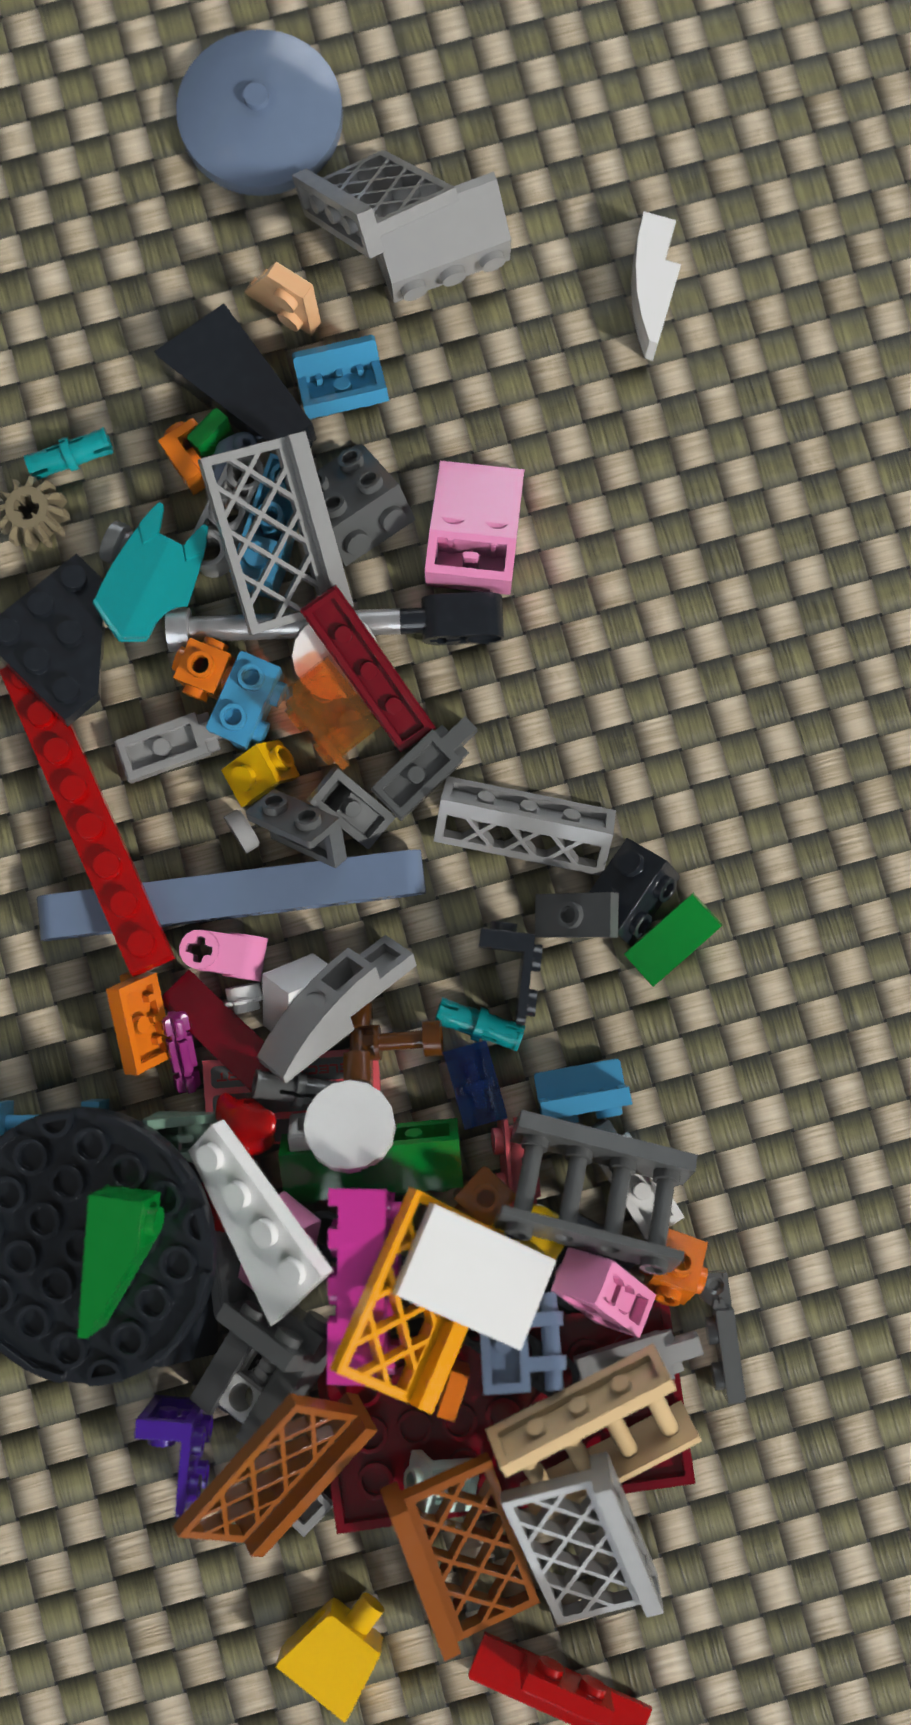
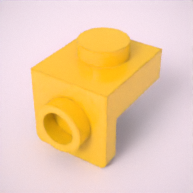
M280 740L255 744L221 769L241 807L253 804L278 785L293 781L299 777L292 754L284 747Z

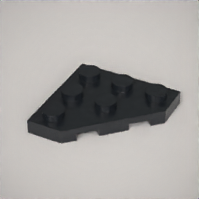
M77 553L0 614V660L67 727L101 700V664L105 638L104 620L93 605V600L104 579Z

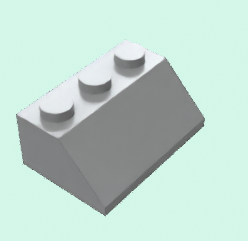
M494 172L454 186L456 187L459 201L381 236L385 252L377 255L376 259L394 303L401 300H416L422 297L428 290L441 285L446 287L457 285L466 276L482 270L484 272L495 271L502 267L506 261L510 260L511 237Z

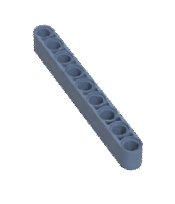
M404 850L347 857L337 868L321 861L142 883L161 927L426 894L421 850ZM94 889L37 896L41 941L112 934Z

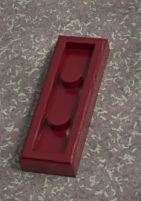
M190 970L182 975L162 995L164 1007L169 1012H186L191 1028L188 1031L250 1091L256 1069L271 1072L257 1058L264 1041L229 1007H226L224 1002Z

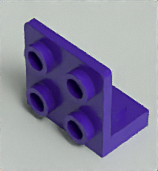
M154 1395L136 1419L134 1438L148 1439L147 1443L154 1447H170L175 1445L176 1442H181L175 1518H180L199 1497L201 1489H206L208 1484L210 1461L203 1460L205 1442L210 1443L213 1415H208L189 1399L190 1397Z

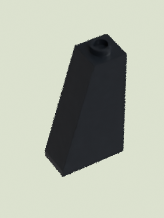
M224 303L154 351L167 376L212 410L218 408L228 417L229 422L241 432L246 431L253 434L257 444L306 431L311 449L313 442L317 439L311 420ZM276 449L268 451L269 453L277 455Z

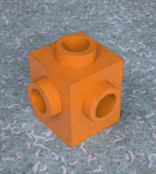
M205 636L203 642L189 638L186 647L181 646L178 649L173 660L172 670L176 671L173 678L184 686L182 693L202 702H207L208 697L218 700L236 661L227 652L229 648L227 644ZM207 659L209 662L207 670L198 673L203 660Z
M669 1228L666 1247L685 1251L684 1261L671 1273L667 1272L665 1275L649 1274L639 1268V1273L645 1275L643 1285L656 1294V1301L669 1306L685 1305L695 1294L700 1295L708 1277V1268L703 1267L708 1242Z

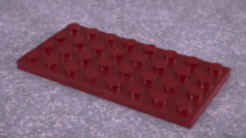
M654 1299L641 1335L659 1329L662 1331L671 1328L673 1332L669 1305L662 1304ZM578 1310L575 1312L563 1311L564 1325L559 1326L561 1353L566 1355L574 1364L573 1356L635 1337L596 1324ZM531 1327L528 1333L541 1340V1327ZM468 1328V1335L473 1340L480 1341V1332ZM419 1332L409 1333L411 1339L419 1334ZM398 1335L390 1336V1345H401ZM463 1343L456 1359L469 1363V1379L455 1422L437 1417L438 1404H436L433 1414H430L368 1386L327 1385L326 1365L317 1380L319 1399L338 1402L346 1392L358 1394L378 1430L330 1483L336 1533L343 1534L393 1526L380 1488L397 1481L400 1491L405 1489L404 1473L409 1467L412 1450H423L431 1460L474 1458L487 1452L501 1491L521 1487L520 1483L528 1480L526 1474L521 1470L507 1478L505 1477L497 1462L486 1429L548 1398V1396L532 1386L531 1392L484 1395L481 1354ZM528 1343V1353L529 1357H531L532 1348ZM404 1357L398 1359L397 1374L389 1375L390 1384L396 1386L406 1364ZM567 1367V1370H563L564 1389L570 1384L572 1378L569 1367ZM677 1373L674 1374L675 1379H672L677 1390L664 1396L669 1406L679 1401H682L684 1405L680 1374ZM647 1405L623 1417L627 1427H630L652 1416V1413ZM604 1427L581 1440L586 1449L611 1437L607 1427ZM565 1448L540 1460V1463L547 1470L570 1457ZM688 1448L622 1482L621 1486L624 1493L696 1484L691 1449ZM484 1472L479 1474L476 1495H478L486 1480ZM528 1504L518 1506V1509L527 1508ZM483 1509L481 1514L492 1512ZM469 1511L449 1512L447 1519L466 1516Z

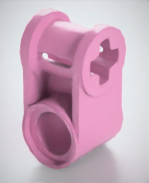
M193 930L182 938L179 954L182 961L194 969L218 973L230 978L261 982L268 938L232 932L227 934L208 930ZM202 939H205V945L212 948L211 956L204 955L202 961L198 962V956L192 954L191 949L193 946H200Z

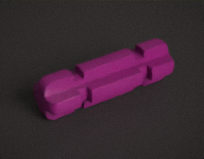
M171 1011L162 1019L164 1035L170 1037L165 1040L171 1070L174 1074L177 1073L173 1075L174 1085L178 1093L187 1092L191 1094L196 1092V1088L201 1085L199 1070L194 1068L198 1064L192 1034L189 1031L187 1032V1030L191 1029L188 1014L184 1011Z

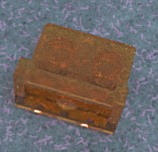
M328 656L286 688L285 704L287 709L285 712L300 731H303L305 728L309 729L314 735L313 739L316 742L313 744V747L329 766L335 762L342 771L350 765L348 752L381 727V724Z

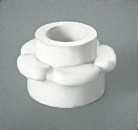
M260 982L247 983L225 989L227 1002H224V1005L226 1007L233 1006L235 1014L260 1009L259 1001L263 1000Z

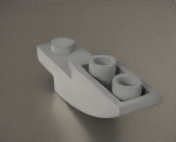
M384 935L361 954H357L348 947L306 985L282 1014L257 1055L259 1062L286 1084L355 1030L350 1017L417 966L413 953L387 935Z

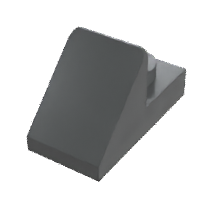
M336 766L330 770L306 799L314 807L339 817L341 828L368 850L396 818L395 815Z

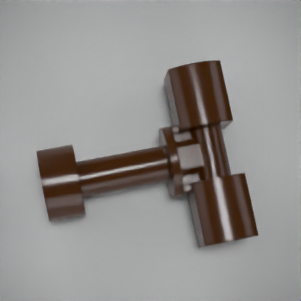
M369 1002L350 1017L355 1030L347 1035L349 1037V1052L343 1053V1081L353 1080L365 1082L373 1086V1061L382 1060L383 1051L423 1048L425 1057L443 1056L444 1042L441 1020L423 1021L422 1030L381 1033L380 1025H373V1009L371 1002Z

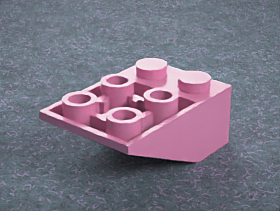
M440 461L425 564L426 586L511 595L524 469Z

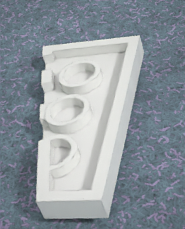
M221 1120L212 1124L188 1152L270 1326L282 1320L333 1269L225 1120Z

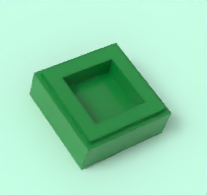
M216 408L190 432L187 439L200 458L214 455L217 444L221 440L233 435L234 432L228 417Z

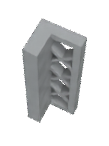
M448 776L440 800L434 842L600 876L605 869L614 835L616 810ZM447 815L465 819L472 828L463 833L445 829ZM495 826L507 827L514 837L507 841L496 840L488 830ZM540 834L551 836L557 845L548 850L536 848L530 839ZM582 843L600 846L597 860L579 857L573 848Z

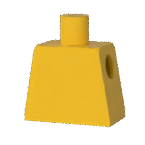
M367 1592L361 1595L352 1609L348 1608L339 1599L331 1598L282 1645L275 1667L345 1723L380 1657L383 1637L373 1626L384 1613V1607L373 1595Z

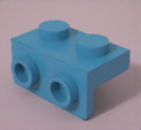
M374 335L301 350L292 354L304 411L309 419L389 401Z
M245 651L239 652L206 725L207 731L230 741L235 748L244 752L255 744L263 743L270 728V723L266 722V718L272 706L276 708L280 706L288 684L283 682L285 676L281 667Z
M618 1059L587 1063L534 1074L541 1115L578 1123V1114L595 1111L597 1119L622 1115V1106L633 1105L630 1088L624 1084L621 1062Z

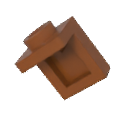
M482 1166L469 1181L464 1179L463 1187H458L453 1192L454 1199L458 1202L454 1207L456 1210L489 1226L494 1223V1218L502 1205L509 1206L516 1197L515 1192L487 1166Z

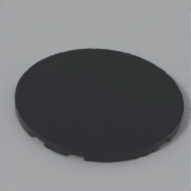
M95 1107L58 1109L37 1115L9 1129L0 1136V1352L24 1370L56 1383L66 1381L87 1384L89 1387L122 1382L129 1377L154 1367L172 1353L194 1328L205 1309L215 1277L217 1261L215 1223L210 1203L196 1173L184 1156L159 1132L135 1118L108 1109ZM107 1185L160 1192L159 1207H162L164 1210V1223L160 1234L157 1236L156 1241L107 1324L87 1339L78 1338L88 1195Z

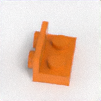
M130 972L120 975V983L107 988L106 993L124 1074L139 1075L169 1059L165 1039L170 1037L164 1035L162 1019L166 1014L157 972H145L135 978L130 975Z

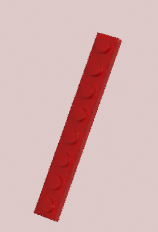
M7 666L0 669L2 679L130 975L135 978L175 959L73 725L71 724L67 727Z

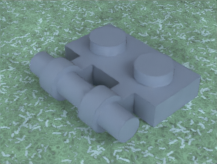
M544 1292L539 1304V1312H536L530 1328L541 1327L543 1356L529 1357L527 1336L520 1351L480 1333L484 1395L531 1392L530 1372L544 1371L545 1391L564 1390L563 1370H567L566 1355H561L559 1326L564 1325L563 1311H558L557 1295L554 1292Z

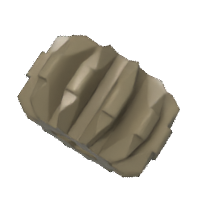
M29 475L25 486H22L18 480L12 479L14 490L11 493L0 491V498L5 502V504L0 505V532L3 535H9L8 540L16 547L24 543L28 550L35 552L39 542L42 541L47 548H52L53 541L50 537L53 534L65 536V530L59 523L70 520V514L66 509H63L67 504L66 498L62 493H55L56 487L50 481L45 480L40 484L36 477ZM36 508L39 509L37 514L33 513L31 510ZM30 513L33 518L26 519L27 514Z

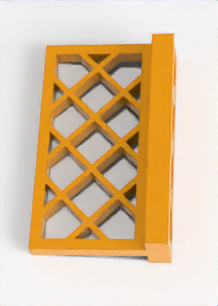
M409 1187L329 1369L433 1414L468 1327L414 1303L403 1309L400 1297L392 1294L398 1277L395 1278L392 1268L397 1254L408 1250V1253L417 1234L414 1231L412 1219L419 1203L427 1206V1208L429 1203L436 1204L505 1237L507 1236L504 1232L486 1225L417 1189ZM388 1295L393 1314L375 1324L372 1310L376 1301ZM423 1311L425 1317L418 1336L411 1339L406 1320ZM396 1326L401 1345L383 1354L378 1335ZM368 1341L373 1360L358 1369L348 1366L356 1347ZM404 1357L405 1367L397 1385L390 1384L386 1366ZM376 1372L378 1378L371 1376V1374Z

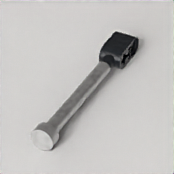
M494 592L427 595L421 598V608L355 610L374 635L422 634L423 643L428 645L487 644L504 639L502 595ZM175 608L165 614L166 642L170 652H177L181 646L186 647L189 638L203 642L205 636L218 641L292 639L297 637L307 620L304 619L249 635L243 614L192 616L190 608ZM275 613L255 614L257 623L272 619Z

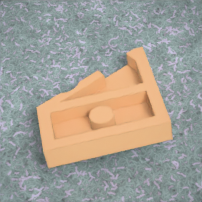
M278 262L272 264L269 269L264 270L258 278L255 277L245 290V295L276 313L281 323L293 331L297 332L301 329L312 336L321 324L313 284Z

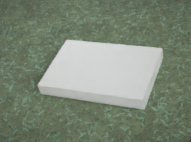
M429 1203L392 1294L521 1351L557 1260L441 1206Z

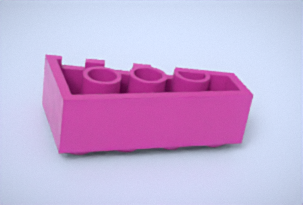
M328 1188V1206H338V1219L334 1218L332 1226L328 1229V1249H331L332 1257H337V1267H331L333 1271L328 1277L329 1305L336 1307L335 1315H329L327 1322V1385L366 1386L337 1374L329 1368L402 1205V1202L395 1201V1193L388 1190ZM401 1253L397 1254L392 1265L395 1277H398L401 1272ZM388 1295L376 1301L372 1310L375 1324L393 1314ZM391 1329L378 1335L383 1354L398 1347L397 1345H390ZM368 1341L356 1347L348 1366L358 1369L373 1360ZM398 1360L386 1366L388 1376L397 1374ZM376 1372L371 1374V1376L378 1378Z

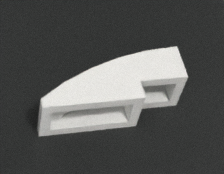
M644 211L633 257L631 279L632 310L644 358L653 361L681 264L665 260L676 220Z

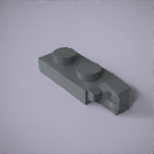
M464 716L450 731L443 725L435 731L432 729L370 790L402 821L463 763V759L469 754L463 746L478 732L477 728Z
M726 1270L708 1271L705 1287L699 1297L711 1306L712 1316L705 1317V1328L709 1345L716 1344L718 1362H711L715 1391L722 1390L728 1404L743 1403L746 1400L728 1274Z

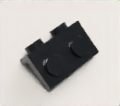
M626 838L589 893H619L618 937L623 942L632 946L638 938L647 933L652 923V917L661 904L672 897L680 875L667 860Z

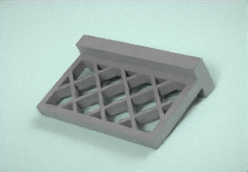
M385 150L323 178L307 168L292 175L305 217L369 259L385 252L381 236L459 201L456 187Z
M306 431L198 459L249 635L305 619L300 612L302 607L290 601L301 579L315 587L317 596L337 584L351 606H354ZM276 449L281 469L273 482L253 470V467L261 453ZM251 456L247 465L237 460ZM227 462L243 472L232 493L217 485L212 469L213 465ZM249 476L270 488L259 510L238 497ZM283 479L285 480L287 490L280 486ZM276 493L290 500L293 513L286 526L265 514ZM221 496L228 499L225 508L223 506ZM234 504L256 516L245 538L229 527L227 517ZM262 520L283 532L272 554L251 542ZM296 523L298 526L299 534L292 530ZM289 536L303 544L305 557L298 569L278 558ZM234 540L241 543L238 551H236ZM247 548L268 559L257 581L244 574L241 568L240 561ZM274 564L295 575L284 597L264 586ZM308 566L312 577L305 574ZM246 583L254 587L250 595ZM262 591L281 603L272 619L257 623L253 604L259 592ZM287 606L296 611L282 616Z
M607 1451L589 1456L591 1469L501 1492V1505L557 1625L637 1605L642 1606L646 1618L664 1613L657 1570ZM584 1489L588 1493L581 1504L564 1499L568 1493ZM529 1503L543 1506L537 1515L518 1510V1506ZM554 1510L572 1516L566 1525L548 1520ZM583 1521L601 1526L595 1535L577 1530ZM539 1532L556 1537L551 1546L533 1540ZM568 1542L585 1547L579 1556L563 1551ZM597 1552L613 1556L608 1565L592 1560ZM552 1563L569 1568L564 1576L547 1571ZM582 1572L598 1577L592 1586L576 1581ZM610 1582L628 1587L626 1590L614 1593L605 1590ZM566 1593L582 1597L581 1601L565 1605L561 1603Z

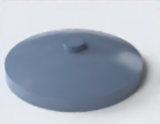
M247 30L216 41L200 53L192 62L182 79L177 96V123L189 157L196 167L211 181L225 189L240 194L267 196L295 189L292 175L306 168L318 174L332 157L341 136L343 125L342 100L339 85L332 69L325 59L309 44L292 35L278 31Z

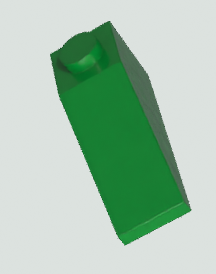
M107 1185L88 1195L78 1338L87 1339L107 1324L156 1241L157 1236L160 1234L164 1223V1210L162 1207H159L160 1192Z

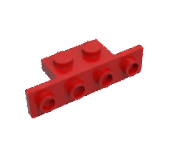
M486 1631L483 1633L468 1670L470 1680L570 1725H647L652 1712L651 1705L608 1687L593 1676L579 1674L564 1667L551 1657L539 1656Z

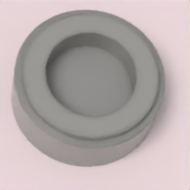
M236 809L223 817L246 854L259 846L260 841L240 810Z

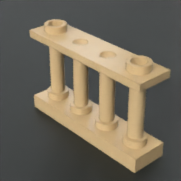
M654 1344L621 1359L486 1429L497 1462L505 1477L507 1478L521 1470L526 1474L528 1480L520 1483L521 1487L591 1469L589 1456L606 1451L609 1454L619 1481L622 1483L702 1442L682 1401L669 1406L664 1397L677 1389ZM648 1405L652 1416L627 1427L623 1417ZM607 1427L611 1437L586 1449L581 1439ZM565 1448L570 1458L545 1470L540 1460ZM584 1489L568 1493L564 1499L581 1504L588 1493ZM534 1503L528 1504L529 1510L533 1515H537L543 1507ZM554 1510V1512L548 1520H551L561 1515L562 1513Z

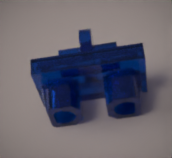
M487 1040L444 1051V1057L465 1130L508 1118Z

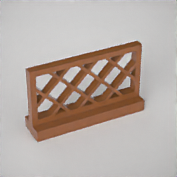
M346 1392L338 1402L290 1393L175 1522L173 1527L177 1537L245 1543L250 1556L264 1557L378 1431L358 1394ZM296 1413L305 1414L304 1416L289 1422V1420ZM306 1432L305 1435H303V1436H301V1437H299V1438H296V1439H294V1440H292V1441H290V1442H288V1443L285 1444V1441H286V1440H289V1439H291V1438H293V1437H295V1436H297V1435H300V1434ZM276 1445L275 1449H272L264 1454L259 1455L262 1451L267 1450ZM277 1464V1467L256 1476L257 1473ZM247 1478L246 1481H244V1482H242V1483H240V1484H238V1485H236V1486L231 1487L233 1484H235V1483H237V1482H239V1481H242V1480H244V1479ZM249 1496L248 1499H246V1500H244V1501H242V1502H239V1503H237V1504H235V1505H233V1506L227 1508V1506H229V1505H231V1504H233V1503H235V1502H238V1501H240V1500H242V1499H244V1498H246V1497ZM218 1511V1513L201 1520L203 1517Z
M487 1452L400 1491L397 1481L380 1488L444 1662L461 1654L457 1642L540 1603L520 1543L501 1505L502 1491ZM484 1472L486 1480L478 1495L461 1491L467 1479ZM432 1495L444 1497L435 1515L420 1511L416 1506L417 1502ZM455 1501L471 1506L463 1523L447 1519ZM483 1509L499 1514L490 1531L474 1527ZM440 1529L456 1534L448 1551L432 1546ZM468 1537L484 1542L476 1558L460 1554ZM496 1545L511 1549L503 1566L487 1562ZM453 1565L469 1569L461 1586L445 1582ZM481 1573L496 1577L488 1593L473 1589ZM508 1581L523 1584L525 1591L508 1599L500 1597ZM466 1600L482 1604L477 1614L459 1622L458 1615Z

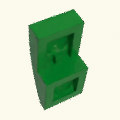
M693 892L631 946L624 955L654 987L722 926V923Z

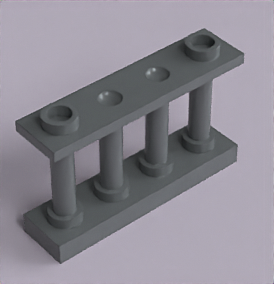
M526 1110L520 1111L513 1124L510 1142L521 1144V1147L525 1150L514 1207L502 1205L494 1218V1228L504 1230V1234L507 1237L516 1240L527 1241L531 1240L532 1236L564 1246L639 1264L640 1270L654 1275L671 1273L684 1261L685 1251L666 1247L674 1187L683 1186L695 1173L697 1154ZM547 1151L564 1155L565 1159L569 1161L558 1219L532 1213L542 1154ZM590 1163L607 1166L613 1172L603 1230L577 1224L586 1165ZM635 1174L650 1177L656 1183L648 1242L621 1235L630 1176Z

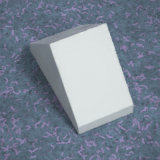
M312 953L262 974L263 1025L267 1029L272 1031L293 1000L328 963Z

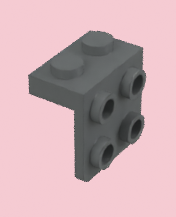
M357 444L343 451L337 458L317 470L341 561L345 566L416 520L399 483L363 444Z

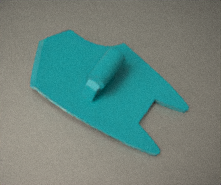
M158 502L139 523L108 570L93 600L94 607L119 642H146L158 621L166 613L175 608L188 607L205 554L209 532L206 524L200 526L187 542L182 545L160 534L164 513L163 503Z

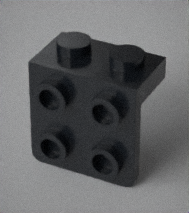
M491 921L490 929L481 928L479 948L521 953L514 1023L525 1025L526 1016L535 1017L538 990L529 988L531 971L540 972L543 945L535 944L536 934L517 932L518 924Z

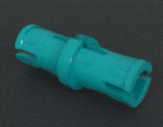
M105 427L70 440L68 437L58 439L59 444L24 455V461L29 473L32 474L31 476L39 480L70 469L71 472L80 469L79 465L99 457L111 455L114 453V449L109 435H106Z
M444 997L441 998L434 1019L441 1020L444 1027L470 1035V1040L479 1042V1039L490 1041L516 1052L524 1033L522 1032L525 1030V1025H518L513 1021L490 1014L487 1008L480 1006L478 1010L458 1004Z

